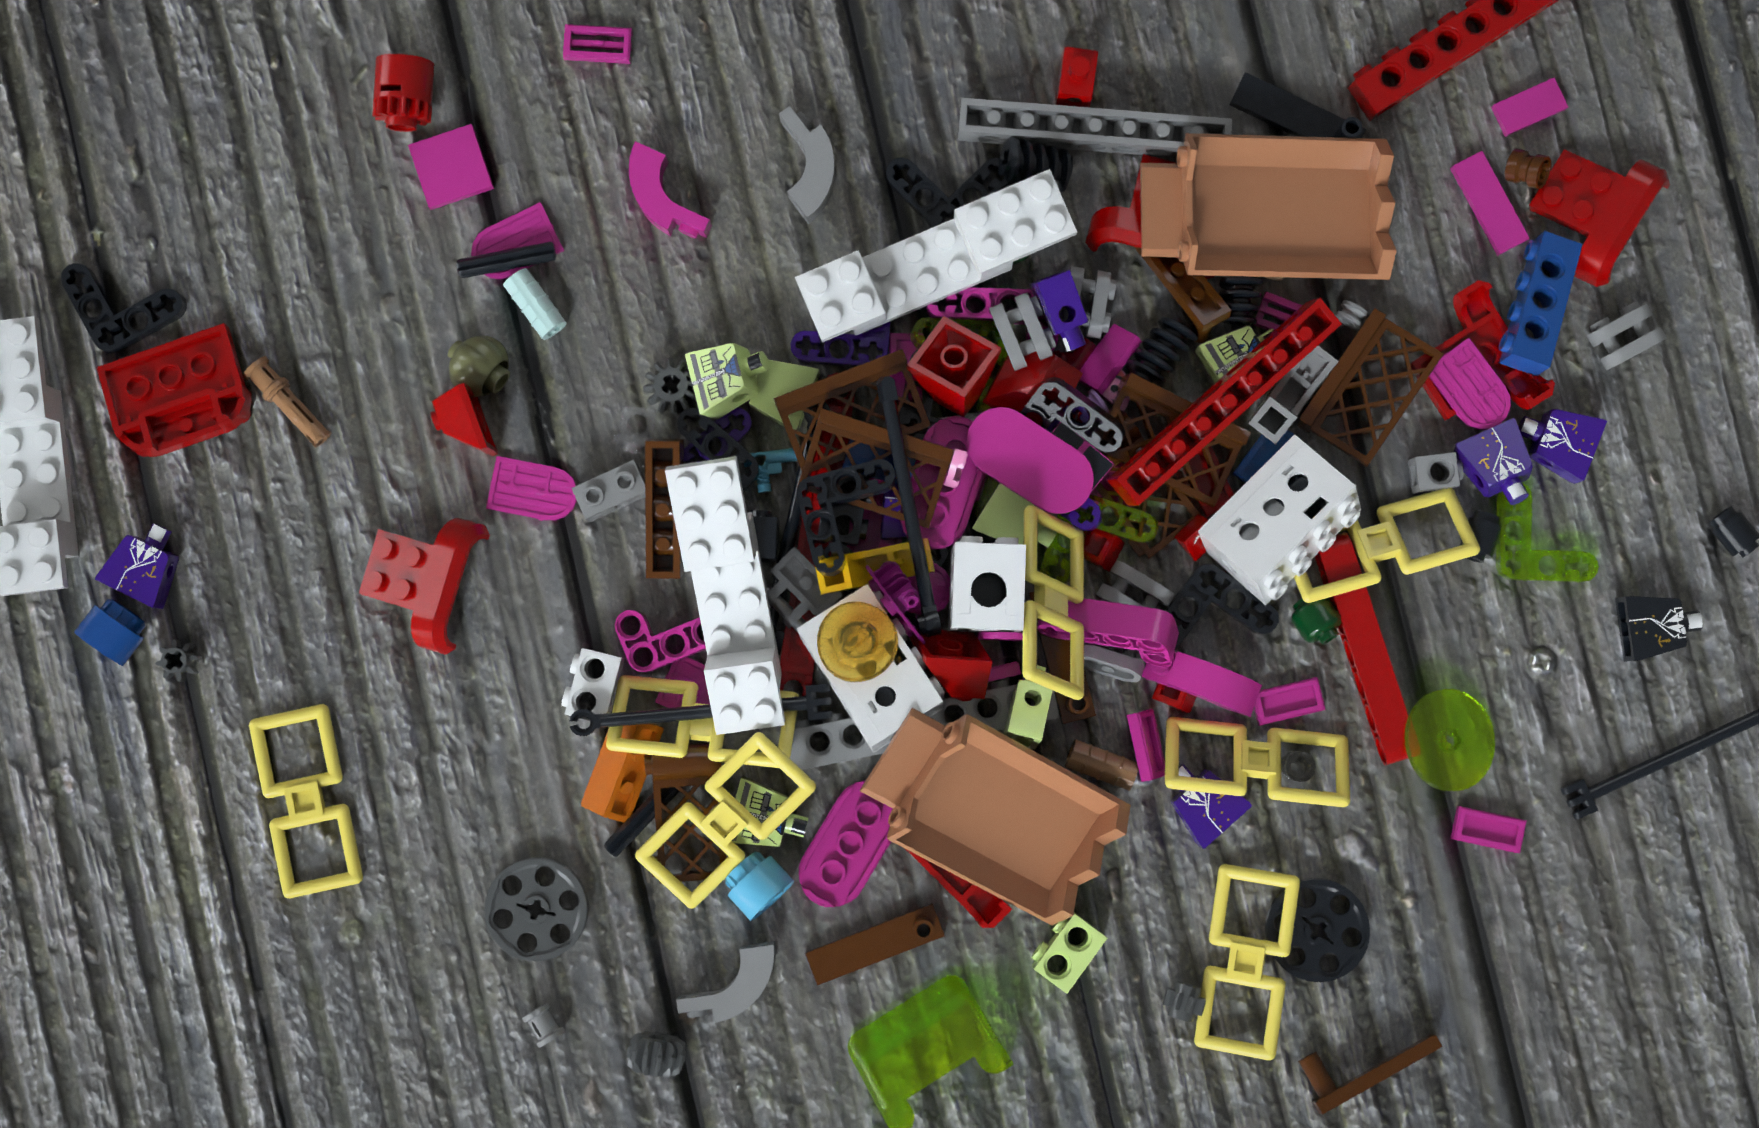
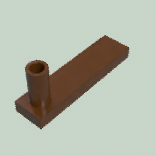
M1134 247L1141 256V248ZM1142 257L1193 321L1191 330L1198 337L1195 342H1206L1210 338L1212 327L1230 318L1232 310L1204 275H1187L1184 263L1180 262L1176 257Z
M1034 592L1028 593L1030 600L1034 601ZM1039 632L1049 674L1070 682V640L1048 637ZM1085 671L1084 696L1082 699L1074 700L1054 691L1062 724L1096 716Z
M933 903L809 950L805 954L818 986L942 938L945 935Z
M1430 1034L1338 1087L1335 1085L1316 1051L1298 1062L1318 1095V1098L1312 1102L1318 1113L1323 1115L1443 1046L1436 1034Z

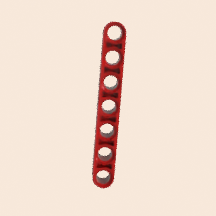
M1346 532L1337 534L1333 545L1325 552L1320 551L1315 556L1323 585L1362 574L1351 539ZM1367 587L1329 597L1341 616L1342 623L1338 627V631L1383 764L1386 766L1418 756L1419 747Z

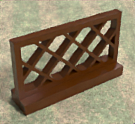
M1374 308L1339 359V362L1335 365L1299 418L1298 427L1308 433L1311 431L1368 467L1443 357V353L1386 319V314ZM1386 330L1399 337L1402 349L1382 352L1380 339ZM1405 341L1408 342L1409 344L1413 345V346H1412V347H1406ZM1376 346L1378 354L1370 355ZM1422 351L1432 357V360L1426 368L1411 370L1408 353ZM1403 354L1407 372L1387 375L1384 358ZM1379 359L1383 376L1364 380L1361 370L1364 362ZM1356 374H1358L1359 381L1351 383ZM1421 375L1417 382L1414 383L1413 376ZM1408 377L1411 388L1408 395L1393 398L1389 381ZM1384 382L1388 399L1369 403L1365 386ZM1360 387L1364 404L1345 408L1342 397L1345 390ZM1339 401L1340 409L1332 410ZM1402 402L1398 410L1395 411L1394 404ZM1389 405L1392 415L1389 423L1374 426L1370 409ZM1365 410L1369 427L1350 431L1346 413ZM1342 415L1345 432L1330 434L1321 428L1327 417ZM1383 430L1378 439H1376L1375 431ZM1365 433L1371 434L1373 446L1366 456L1353 448L1351 436ZM1346 437L1348 444L1341 441L1340 438Z
M903 349L773 398L801 471L805 463L802 452L807 441H812L810 434L826 400L834 398L845 403L842 411L843 415H846L849 406L868 413L865 422L869 423L871 416L885 421V416L873 412L879 400L878 392L870 410L851 402L859 387L867 386L877 391V386L870 383L877 381L880 377L890 376L901 371L903 373L907 386L902 397L898 396L897 399L899 401L897 406L898 414L903 403L916 408L921 420L920 423L910 427L900 424L903 434L909 435L931 426L912 375L907 370V359ZM851 391L848 400L839 396ZM909 391L913 402L906 400ZM820 403L816 412L807 409V407ZM802 410L814 416L806 434L792 428L788 417L789 414ZM795 434L804 438L801 447ZM832 434L828 444L821 441L818 442L819 445L826 447L823 454L824 457L828 455L830 450H839L832 446L836 437L835 434ZM842 452L828 459V464L832 465L844 460L846 453ZM824 463L811 468L809 473L824 468Z
M1129 373L1122 377L1117 388L1119 391L1108 412L1124 426V440L1127 447L1112 452L1097 450L1125 464L1130 457L1132 458L1136 454L1134 448L1147 444L1155 437L1148 417L1160 414L1166 417L1169 425L1192 403L1133 373ZM1124 398L1136 402L1140 417L1124 421L1120 410ZM1144 407H1146V408H1148V409H1150V410H1152V411H1154V412H1151V413H1148V414H1147ZM1142 420L1149 439L1132 444L1126 425ZM1231 423L1202 449L1208 469L1193 474L1189 462H1187L1183 466L1186 477L1177 480L1170 477L1164 484L1210 507H1215L1242 445H1246L1251 432ZM1109 429L1107 432L1103 431L1104 435L1102 438L1106 440L1109 431H1112V429ZM1220 444L1230 449V452L1224 463L1214 466L1208 447ZM1128 450L1130 457L1122 454V452ZM1222 468L1218 476L1216 470ZM1210 472L1214 483L1210 496L1199 492L1195 477ZM1188 480L1190 487L1181 482Z
M821 408L799 483L808 477L811 468L821 463H824L828 472L832 471L827 460L844 451L852 466L856 465L848 449L859 443L870 446L876 457L872 460L883 459L891 455L887 428ZM822 430L835 434L843 448L824 457L818 445ZM902 433L906 456L921 461L912 466L907 458L909 472L912 473L920 489L914 492V497L922 493L928 504L925 518H918L921 527L929 529L954 450ZM842 437L855 441L846 446ZM875 447L887 450L888 452L879 456ZM817 450L821 459L812 463ZM926 463L940 467L937 480L923 488L914 470ZM858 473L864 489H867L868 486L861 473ZM849 476L842 477L839 481H841V480H843V479H845V478H847V477H849ZM837 483L838 491L843 493L839 483ZM895 485L892 490L898 501L886 508L877 505L873 496L869 497L872 503L863 500L848 502V504L905 521L903 513L892 510L899 505L902 507L900 495ZM815 486L808 487L809 492L822 493V490L817 491ZM934 487L931 499L929 500L925 491Z

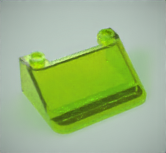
M956 975L942 977L856 1031L848 1042V1053L889 1128H911L914 1123V1111L907 1098L972 1057L976 1058L983 1070L992 1074L1001 1073L1014 1065L1010 1053L966 982Z

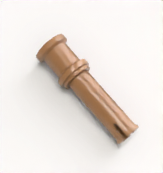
M266 356L257 359L244 371L243 377L247 381L251 380L263 393L262 398L270 403L274 402L315 448L322 445L332 433L289 389V381L285 377L281 378L272 369Z

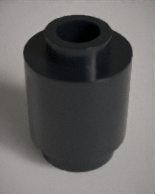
M1730 506L1709 521V524L1714 528L1712 533L1732 557L1739 553L1743 558L1759 546L1756 541L1759 538V533L1740 510L1736 512Z
M1475 510L1473 516L1468 518L1469 524L1479 543L1480 552L1466 559L1478 563H1484L1485 558L1492 559L1502 528L1499 525L1500 517L1488 512Z

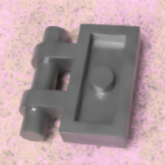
M795 547L770 570L780 581L773 588L765 581L769 605L784 618L782 622L789 629L793 627L796 631L798 627L806 623L802 616L808 610L817 616L830 608L842 596L840 592L821 595L816 568ZM786 588L801 601L795 609L780 596Z

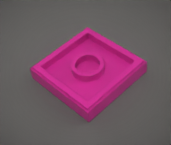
M472 124L408 145L430 210L494 189Z

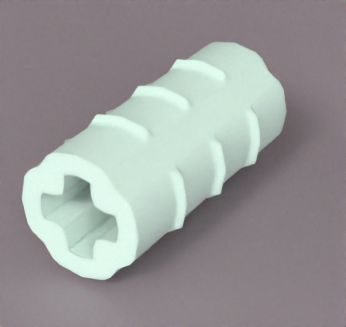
M527 268L517 271L504 282L503 286L511 295V299L516 302L522 310L521 313H524L531 326L535 328L543 340L551 338L566 326L567 322Z

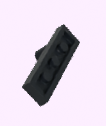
M1246 72L1229 104L1293 136L1362 138L1366 131L1362 127L1361 121L1355 117L1341 118Z

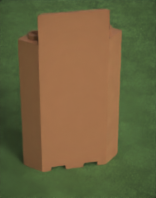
M1185 133L1184 145L1179 146L1177 150V164L1140 163L1141 257H1178L1179 261L1184 263L1187 275L1390 280L1397 251L1389 234L1395 207V200L1388 188L1394 154L1387 139Z
M914 708L910 710L859 790L893 809L888 818V824L890 825L887 835L888 840L1052 926L1074 916L1078 886L1100 875L1104 846L1126 835L1131 807L1125 801L968 714L945 726Z

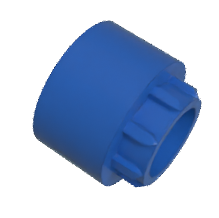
M108 599L102 607L95 604L75 629L74 633L109 659L124 666L144 640L140 633L145 628V621L117 601Z

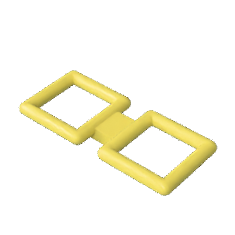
M1454 489L1435 490L1380 506L1377 509V516L1381 524L1361 529L1357 519L1349 528L1344 527L1340 532L1348 531L1365 573L1314 588L1307 572L1301 576L1296 575L1294 579L1303 601L1311 603L1377 584L1381 581L1382 576L1376 563L1394 557L1402 573L1409 575L1477 555L1480 552L1479 543ZM1445 502L1464 545L1411 559L1393 517Z
M1029 505L1024 509L1023 545H1026L1025 580L1034 584V601L1028 600L1024 603L1022 674L1029 681L1074 700H1080L1084 696V626L1082 623L1068 617V601L1079 604L1084 599V533L1078 527L1033 505ZM1038 524L1070 539V586L1037 571ZM1037 618L1070 633V682L1037 668Z
M622 675L618 679L612 713L626 712L630 689L684 694L681 707L708 704L696 703L698 685L695 682ZM780 690L781 698L799 697L796 692ZM797 711L784 712L785 725L781 726L778 748L789 758L791 756ZM713 718L679 721L675 743L621 738L623 726L609 727L606 747L610 751L676 758L686 756L689 740L709 742L708 758L711 761L724 763L738 751L723 748L725 734L716 735ZM755 752L744 763V765L779 768L763 752Z
M319 704L252 719L249 723V729L262 793L266 798L285 795L289 814L274 818L269 823L284 897L290 899L359 884L363 880V873L350 809L346 804L325 807L321 788L338 784L343 779L328 706ZM317 719L328 772L275 783L264 730ZM337 819L348 872L295 883L284 830Z
M1169 717L1166 721L1165 785L1169 789L1243 796L1247 792V777L1267 779L1268 796L1272 800L1347 807L1350 804L1348 738L1340 734L1273 727L1267 732V742L1248 741L1247 728L1243 724ZM1179 731L1233 737V782L1179 776ZM1281 742L1334 747L1336 793L1281 787Z
M761 732L755 733L706 781V791L719 802L706 816L694 804L690 802L684 803L635 853L637 861L688 908L693 909L697 907L745 859L744 851L732 841L745 827L759 840L766 839L816 789L815 782ZM758 749L799 786L763 823L722 787ZM688 819L728 855L692 892L653 856Z
M1222 864L1219 867L1209 942L1212 945L1230 948L1227 968L1210 965L1204 969L1200 997L1205 998L1206 1003L1202 1016H1197L1194 1037L1196 1046L1264 1060H1273L1275 1058L1286 983L1282 978L1263 975L1266 954L1287 957L1291 952L1300 888V879L1297 876L1230 864ZM1231 879L1285 888L1278 942L1223 933ZM1216 980L1271 990L1263 1045L1209 1035Z

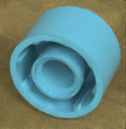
M753 852L745 858L725 879V884L731 890L728 897L750 921H753L765 912L794 883V880L772 856L765 858L760 852Z

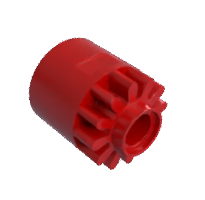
M383 54L377 56L372 117H375V120L384 121L386 128L400 132H413L417 130V124L426 126L427 123H431L435 64L426 58L408 54Z

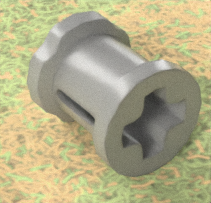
M548 1002L522 1017L524 1023L528 1022L538 1041L536 1044L538 1048L565 1032V1029L558 1026L550 1013Z

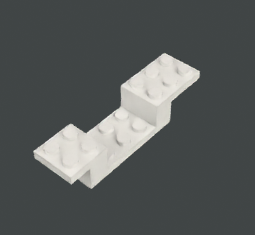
M1048 169L954 209V219L864 257H861L859 250L796 276L795 280L823 343L851 330L857 336L1012 270L1013 261L1077 235V230L1051 170Z
M35 316L0 320V505L3 526H0V597L68 588L65 558L79 557L61 391L46 385L39 318Z
M737 456L668 466L665 469L684 572L691 571L707 651L704 675L716 735L785 725V716L779 689L782 676L753 514L752 512L747 513Z

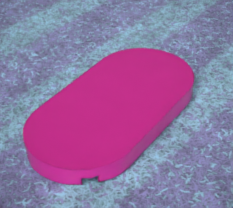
M997 407L981 413L972 422L967 433V450L972 462L979 470L1037 508L1050 514L1072 512L1080 508L1087 501L1093 488L1094 476L1089 461L1080 451L1023 414L1010 408Z
M952 416L938 421L928 429L923 440L953 450L966 451V454H968L958 487L944 486L943 482L929 529L920 526L922 539L928 538L931 550L946 548L962 536L967 527L984 472L974 465L969 456L966 440L968 430L973 421L964 417ZM926 463L914 470L923 488L937 480L940 467ZM912 475L913 492H916L920 489ZM934 487L925 491L929 500L931 499ZM921 493L914 498L918 518L924 519L928 504ZM900 520L903 532L907 535L905 521Z
M866 780L855 782L843 790L800 861L799 882L805 895L820 906L836 907L853 901L864 888L891 843L887 839L890 826L888 818L893 809L859 791Z

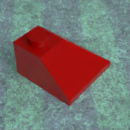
M943 316L909 361L907 370L936 403L961 417H965L982 394L1002 347Z
M1036 351L1024 356L1027 363L1026 367L1015 371L1007 354L983 402L991 408L1005 407L1020 413L1046 379L1058 377L1076 388L1083 373L1054 354L1040 361ZM1057 388L1051 391L1047 390L1049 392L1047 396L1049 400L1059 399L1058 393L1060 391ZM1070 397L1068 398V400L1066 401V403L1064 402V405H1063V407L1061 408V410H1062V409L1064 408V406L1068 403V401L1070 400ZM1029 412L1025 415L1038 425H1043L1042 417L1038 413Z
M465 383L456 385L432 401L435 411L430 412L437 431L442 430L447 436L490 456L498 455L478 397H472L474 394Z
M941 630V635L927 637L924 634L921 635L926 642L924 645L915 634L910 637L913 645L920 652L926 666L951 697L960 701H971L972 698L985 699L993 661L974 632Z

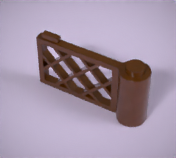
M1121 410L1125 422L1132 420L1124 411ZM1135 423L1126 425L1132 444L1144 441ZM1114 430L1109 431L1105 441H1108L1110 438L1114 439ZM1124 439L1117 450L1127 447ZM1128 450L1125 451V452H1122V454H1124V455H1126V456H1128V457L1130 456ZM1103 454L1115 464L1110 471L1116 472L1119 468H1115V466L1120 462ZM1101 482L1095 488L1130 534L1131 538L1127 540V543L1138 557L1145 554L1148 559L1172 542L1175 539L1174 537L1199 514L1184 493L1168 486L1166 499L1149 496L1141 503L1139 519L1127 518L1122 512L1123 499L1117 492L1107 491ZM1172 491H1173V493L1176 495V497L1179 499V501H1178V500H1171V498H1172ZM1110 495L1119 496L1118 504H1116V502ZM1147 500L1165 503L1163 522L1145 520ZM1170 505H1183L1191 517L1181 525L1168 523ZM1131 522L1139 523L1138 532ZM1144 524L1162 526L1160 541L1151 548L1142 538ZM1167 527L1176 528L1166 535Z
M709 743L689 744L687 754L683 758L644 755L645 775H652L656 831L688 799L698 806L705 816L715 804L719 803L714 798L707 807H704L691 796L700 785H705L706 781L721 767V762L711 761L708 758ZM682 786H693L688 792L682 788ZM675 787L685 796L671 810L661 802L660 788ZM662 809H664L668 813V815L665 817L663 821ZM685 822L682 826L687 830L674 844L670 840L665 842L671 847L665 854L663 844L657 850V855H654V857L665 867L666 860L675 851L688 862V865L681 873L673 874L680 882L705 880L714 870L705 871L696 862L708 849H711L719 856V864H721L727 858L726 853L720 848L717 850L712 845L714 842L711 839L707 841L694 830L695 824L692 823L689 826ZM690 833L705 844L693 859L678 848ZM694 867L699 872H689V870Z

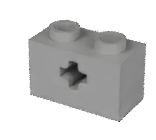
M632 460L571 489L585 519L592 522L645 498V478L639 465Z

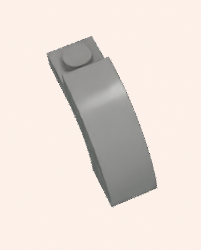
M788 106L779 113L780 122L803 151L806 158V166L800 180L787 193L789 200L809 225L822 212L831 196L835 181L834 154L830 139L822 125L820 124L810 132L809 129L812 126L801 111L795 113Z
M1317 346L1274 385L1248 424L1276 445L1296 420L1305 403L1339 361L1320 346Z
M775 941L742 945L739 949L740 969L736 978L729 985L719 990L679 995L676 999L678 1014L687 1013V1018H695L708 1015L707 1010L712 1009L714 1023L733 1018L748 1009L762 994L770 979L775 962Z

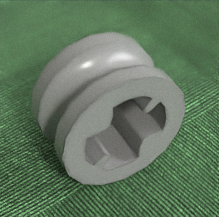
M1344 300L1341 304L1342 311H1337L1335 316L1342 324L1359 331L1363 326L1362 320H1367L1370 314L1361 306Z

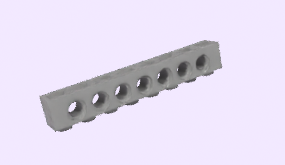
M961 98L957 141L1004 144L1008 138L1014 137L1019 142L1027 140L1032 145L1040 143L1044 147L1053 146L1056 149L1063 148L1133 155L1145 154L1177 158L1178 147L1184 145L1185 133L1231 135L1232 119Z
M1009 679L989 683L990 690H986L985 698L992 699L996 704V712L989 718L982 717L977 711V705L981 699L972 698L971 701H960L954 697L942 699L943 709L930 718L946 726L948 723L944 719V710L949 705L955 704L962 709L963 716L968 714L995 730L1005 729L1011 697L1016 684L1010 685ZM1052 691L1046 721L1059 718L1054 691ZM1029 698V705L1035 706V701ZM842 713L833 714L832 718L823 719L822 724L810 726L809 720L796 722L790 759L801 770L883 754L889 743L874 753L864 738L855 745L847 743L843 736L844 730L847 726L855 725L851 718L843 719ZM821 731L828 735L830 744L826 750L816 751L812 748L810 739L815 732Z

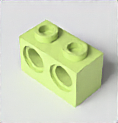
M1075 912L1074 916L1053 925L1051 930L1055 934L1048 943L1042 941L1031 956L1035 960L1032 964L1033 969L1066 994H1068L1108 939L1102 932ZM1075 927H1081L1086 932L1085 940L1078 945L1068 942V933ZM1054 955H1061L1066 960L1065 967L1060 972H1051L1047 968L1048 960Z

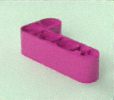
M970 287L946 297L945 303L950 305L946 306L944 312L938 311V306L932 304L927 305L926 309L930 318L936 322H939L945 316L956 323L995 324L989 310L990 307L1000 304L1005 299L1015 301L1014 297L1026 292L1029 298L1034 297L1031 289ZM957 297L962 298L960 313H955ZM972 298L980 299L984 303L985 308L980 313H972L966 307L967 301ZM1038 317L1042 329H1046L1047 326L1043 317ZM1022 320L1017 323H1014L1013 325H1025L1024 320ZM1026 328V340H1029L1031 337ZM1058 334L1052 335L1057 346Z
M1086 598L1079 604L1068 601V617L1082 623L1084 626V643L1138 650L1142 660L1150 665L1157 667L1171 666L1179 630L1173 615L1169 612L1156 608ZM1040 619L1038 620L1037 630L1041 634L1052 638L1070 640L1069 632Z
M626 610L616 618V633L628 663L636 671L652 672L706 650L705 641L699 636L700 617L655 636L645 615L638 611ZM631 616H636L641 624L640 630L635 635H628L623 627L625 620ZM673 635H680L685 641V647L679 654L671 653L667 646L668 640ZM647 647L653 653V661L650 665L642 667L636 661V654L641 648Z

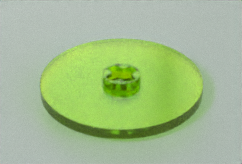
M1441 689L1426 694L1412 708L1405 727V747L1413 769L1423 781L1442 791H1461L1476 785L1488 772L1495 752V734L1489 715L1474 697L1457 689ZM1447 736L1454 739L1453 744L1447 742Z

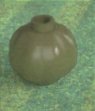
M481 335L470 337L464 342L458 340L448 351V357L451 358L449 375L453 386L465 383L474 394L472 397L486 396L491 392L494 394L498 393L510 377L507 351L503 344L493 337Z

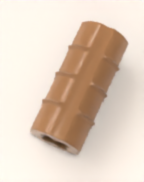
M1077 739L1073 741L1065 762V767L1128 791L1132 788L1139 770L1137 762Z

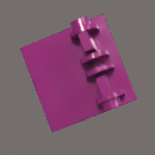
M886 561L879 569L873 572L866 565V569L872 576L868 583L875 593L880 591L884 596L880 599L882 604L892 616L899 619L909 638L915 634L924 645L926 643L905 613L918 604L919 593L902 572L900 566L896 562Z

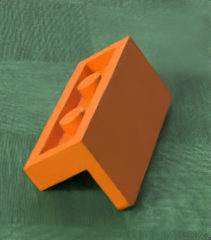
M653 723L623 726L621 738L659 742L664 728ZM607 732L582 798L581 806L602 817L625 823L633 814L647 776L645 775L644 765L645 754L608 750L606 747Z

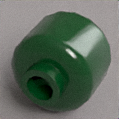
M1329 598L1311 603H1306L1303 599H1300L1293 605L1294 612L1291 616V621L1306 642L1314 643L1320 641L1324 645L1339 635L1337 628L1342 623L1341 616Z

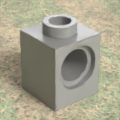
M1456 452L1419 456L1407 460L1412 494L1455 488L1460 486V480L1463 479L1462 462L1457 460ZM1433 464L1439 465L1444 471V477L1441 481L1434 480L1430 474V468Z

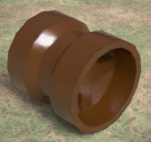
M1516 148L1507 160L1505 179L1513 183L1523 181L1527 183L1528 187L1541 189L1550 174L1551 158L1542 154L1530 156L1528 151Z

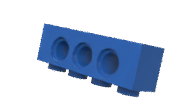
M1544 231L1537 238L1528 242L1523 254V259H1526L1525 268L1520 272L1515 283V289L1518 290L1516 301L1512 302L1507 313V320H1510L1509 328L1503 334L1499 343V351H1502L1500 364L1534 376L1540 375L1551 367L1582 248L1581 243ZM1541 267L1545 268L1549 272L1550 277L1546 276L1542 272ZM1533 297L1541 302L1542 308L1535 304ZM1525 328L1532 331L1534 339L1526 334Z

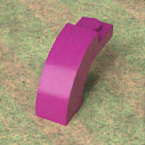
M635 141L629 159V179L632 192L644 215L656 228L669 236L672 235L677 224L679 225L678 230L689 237L696 239L698 235L707 238L712 228L710 219L674 203L663 190V176L669 163L666 155Z
M1179 651L1174 652L1171 666L1157 667L1146 663L1142 673V677L1147 680L1189 693L1221 708L1251 717L1262 687L1261 684L1245 676Z

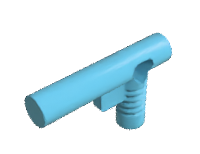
M793 448L750 453L754 458L766 456L764 464L762 466L759 465V475L756 479L758 493L771 492L770 477L768 476L781 473V463L797 461ZM747 461L744 463V467H750L752 463Z

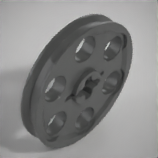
M534 857L523 859L508 866L495 878L486 896L484 912L487 928L500 948L521 960L545 961L563 954L580 938L587 923L589 903L583 883L569 867L553 859ZM548 866L554 871L555 880L551 885L544 886L537 881L536 874L540 867ZM514 875L521 880L522 889L518 894L512 895L505 891L503 884L506 877ZM571 890L578 895L579 904L575 909L568 910L562 906L560 898L564 891ZM539 900L541 901L542 908L548 912H554L556 915L542 913L537 918L532 917V910H529L528 907L519 906L518 903L527 906L528 904L533 905ZM505 908L512 913L513 922L510 927L502 928L496 924L495 914L499 909ZM556 924H565L569 928L570 938L568 941L559 943L553 939L551 932ZM523 933H531L536 937L537 947L534 951L526 952L520 948L519 938Z

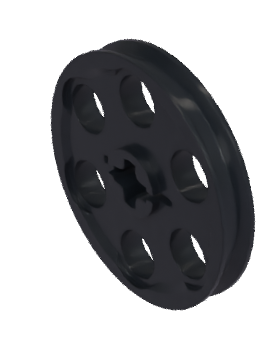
M1324 878L1300 880L1299 890L1310 888L1315 893V901L1309 907H1302L1297 903L1291 947L1299 946L1302 948L1305 954L1304 959L1298 965H1291L1286 961L1285 957H1273L1288 973L1299 979L1310 982L1336 980L1351 972L1366 953L1370 939V924L1366 910L1360 900L1349 889L1335 881ZM1285 888L1275 897L1267 912L1265 921L1267 941L1278 942L1279 932L1274 927V920L1278 915L1282 914ZM1339 894L1345 895L1349 900L1347 911L1341 914L1334 913L1330 907L1331 899ZM1302 917H1306L1311 923L1314 922L1317 925L1324 922L1325 924L1322 929L1325 935L1333 942L1329 943L1324 937L1321 938L1318 935L1311 938L1312 930L1309 928L1310 925ZM1355 927L1359 930L1361 938L1356 945L1347 946L1343 943L1342 933L1346 928ZM1326 953H1333L1338 958V966L1331 972L1323 971L1319 965L1320 958Z

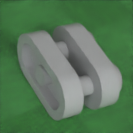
M1071 266L1070 272L1079 297H1081V292L1093 293L1090 313H1086L1088 322L1082 324V326H1087V337L1100 339L1102 332L1108 333L1111 313L1106 312L1108 299H1114L1117 280L1111 279V272L1097 270L1095 280L1085 279V268ZM1063 307L1061 319L1064 322L1068 318V311L1065 307Z
M1027 292L1014 297L1018 307L1008 312H1005L1002 303L989 308L1015 371L1027 366L1024 356L1036 351L1041 361L1053 356L1051 349L1056 347L1049 327L1043 330L1038 320V317L1044 314L1037 297L1029 298ZM1024 320L1031 339L1018 344L1011 325Z
M1635 301L1619 310L1622 317L1612 322L1606 317L1589 326L1592 333L1587 335V338L1592 347L1603 343L1609 353L1600 359L1606 371L1667 339L1661 326L1651 331L1645 322V319L1654 315L1647 303L1640 306L1639 302ZM1632 327L1638 339L1621 347L1615 335Z
M1116 560L1110 570V573L1117 577L1114 585L1111 587L1102 583L1096 593V596L1101 599L1100 601L1155 608L1158 602L1169 606L1175 596L1166 587L1119 560ZM1129 585L1147 595L1142 604L1124 595Z
M1089 643L1090 645H1084V669L1125 682H1138L1141 680L1144 664L1136 659L1141 658L1138 650Z

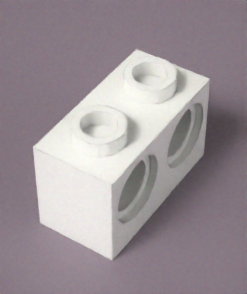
M581 648L580 654L575 653L570 668V673L575 674L572 687H566L562 699V706L566 707L565 715L571 716L575 711L582 709L579 705V699L585 692L592 693L596 698V705L591 710L595 714L611 713L618 679L621 676L625 658L586 648ZM594 659L601 660L605 667L603 675L597 679L592 678L588 673V665ZM587 716L580 717L581 719L590 721V719Z

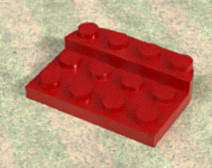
M225 323L96 367L115 435L127 447L142 457L165 455L228 433L242 423L247 422L251 416V392L245 386L231 333Z

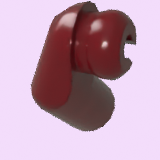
M1084 338L1086 344L1074 349L1073 352H1060L1057 350L1053 351L1052 354L1057 355L1080 370L1095 350L1096 345L1087 338Z

